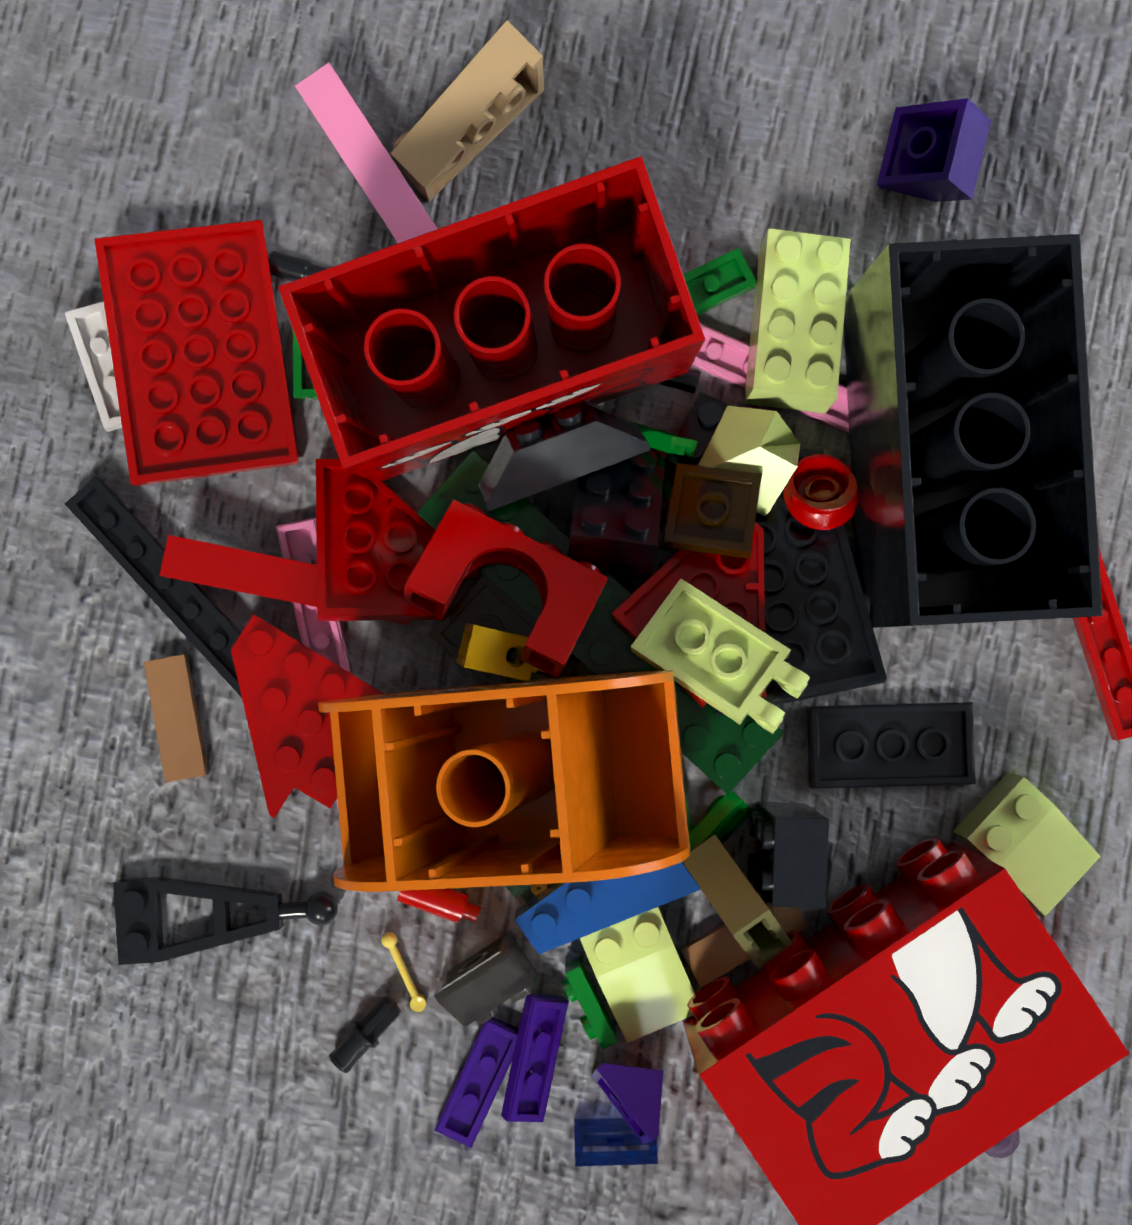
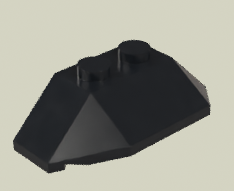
M588 404L580 406L571 405L560 409L554 416L541 421L524 422L514 431L506 433L478 486L488 511L650 451V447L637 425Z

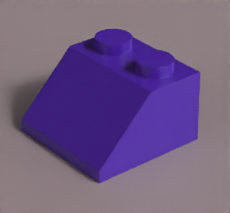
M968 98L896 107L877 186L882 189L934 202L972 200L991 119Z

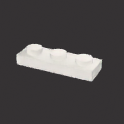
M104 301L64 312L103 427L107 432L122 428Z

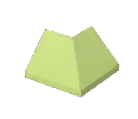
M727 406L698 466L762 473L757 512L766 516L798 466L800 443L777 411Z

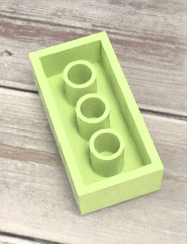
M768 228L758 253L757 285L754 295L744 404L825 414L837 400L851 239Z

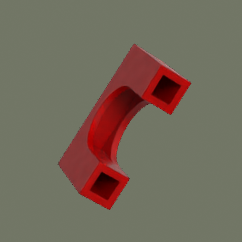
M453 499L405 584L403 601L442 620L461 583L472 571L489 564H505L518 568L533 580L539 590L542 602L541 615L524 645L519 659L558 678L608 577L602 575L597 567L588 562H577L563 555L561 550L553 544L547 542L539 543L525 536L523 531L517 526L510 523L501 524L487 517L479 507L470 503L462 504Z

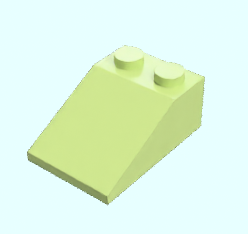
M1010 772L1004 775L953 831L975 853L1004 867L1026 900L1045 917L1101 857L1048 798L1025 777Z
M659 907L580 938L597 981L627 1043L693 1016L687 1004L695 992Z

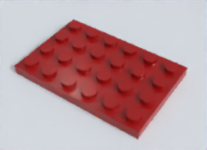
M255 220L94 238L130 484L132 486H141L300 464L263 221Z

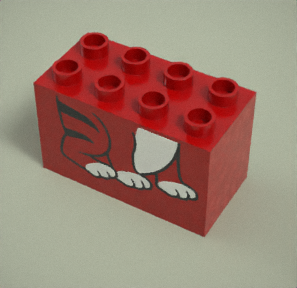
M642 156L278 286L342 468L377 483L502 439L506 433L514 431L520 424L527 421H541L556 415L564 407L571 405L580 406L583 404L595 406L688 373L706 340Z
M932 837L912 846L895 863L902 876L876 893L866 883L847 890L833 900L826 909V912L833 921L807 940L803 938L798 930L787 932L786 934L793 945L762 966L763 969L737 987L734 986L727 976L718 978L695 993L687 1004L694 1016L683 1022L699 1076L798 1225L879 1224L1130 1054L1007 870L953 841L944 847L938 837Z

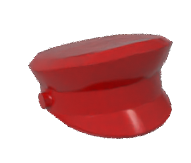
M814 454L798 462L796 470L783 489V497L789 512L801 524L812 529L830 530L843 525L853 516L858 502V483L850 466H846L840 459L825 454Z

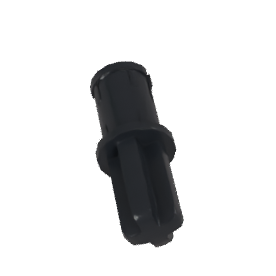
M387 996L382 997L360 1022L355 1021L352 1024L350 1034L329 1054V1058L335 1067L344 1073H348L370 1047L376 1048L378 1046V1038L401 1013L398 1004Z

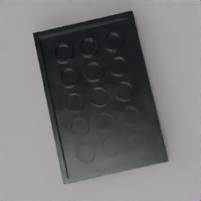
M818 446L800 450L798 462L814 454H824L823 447ZM675 476L663 479V495L668 513ZM782 490L769 513L763 516L757 512L755 520L764 529L765 633L791 649L790 655L785 662L807 674L810 679L798 699L783 690L772 679L766 688L765 700L773 705H779L885 683L887 679L844 524L830 530L812 529L801 524L789 512ZM714 708L716 717L725 716V714Z

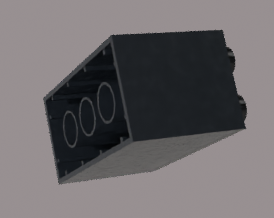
M1080 234L888 244L847 294L843 325L851 470L858 483V502L854 512L857 573L873 628L1103 616Z

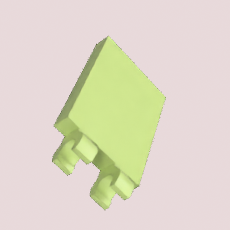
M683 579L678 581L631 645L632 653L658 670H673L674 681L741 725L745 717L749 715L761 727L774 734L783 721L785 712L760 697L773 679L783 690L798 699L810 679L807 674L785 662L790 655L791 649Z

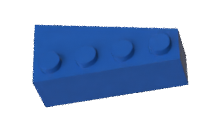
M683 862L664 869L622 878L553 883L518 908L514 921L537 953L542 954L699 891L701 888Z

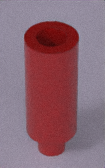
M451 888L400 891L397 901L457 924H459L461 918L476 923L481 909L480 906L467 902L469 895Z

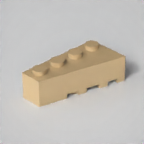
M506 20L415 126L397 139L393 146V151L390 153L394 163L402 175L429 202L544 91L543 56Z

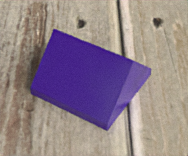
M601 1064L591 1077L643 1144L653 1141L659 1135L664 1070Z

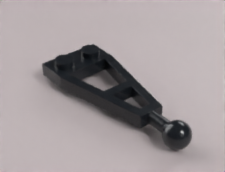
M164 877L119 879L113 882L118 965L162 962L277 931L284 926L283 920L307 918L311 923L323 926L331 923L338 912L336 899L326 892L315 893L304 902L282 903V893ZM160 893L212 899L214 933L164 946ZM230 902L266 906L267 919L231 928Z

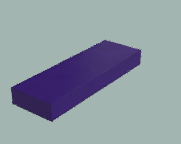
M526 993L501 1116L508 1122H544L569 1002L563 996Z
M487 1014L435 1125L434 1131L472 1148L513 1060L519 1028Z

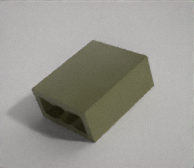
M713 835L706 841L699 842L691 849L690 856L682 861L731 934L758 969L793 945L774 915L716 835Z

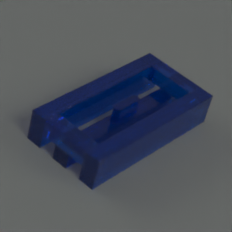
M624 1118L574 1119L575 1167L658 1164L657 1137L653 1141L643 1144L636 1134L583 1135V1133L634 1132ZM624 1145H649V1150L583 1152V1147L590 1146L622 1147Z

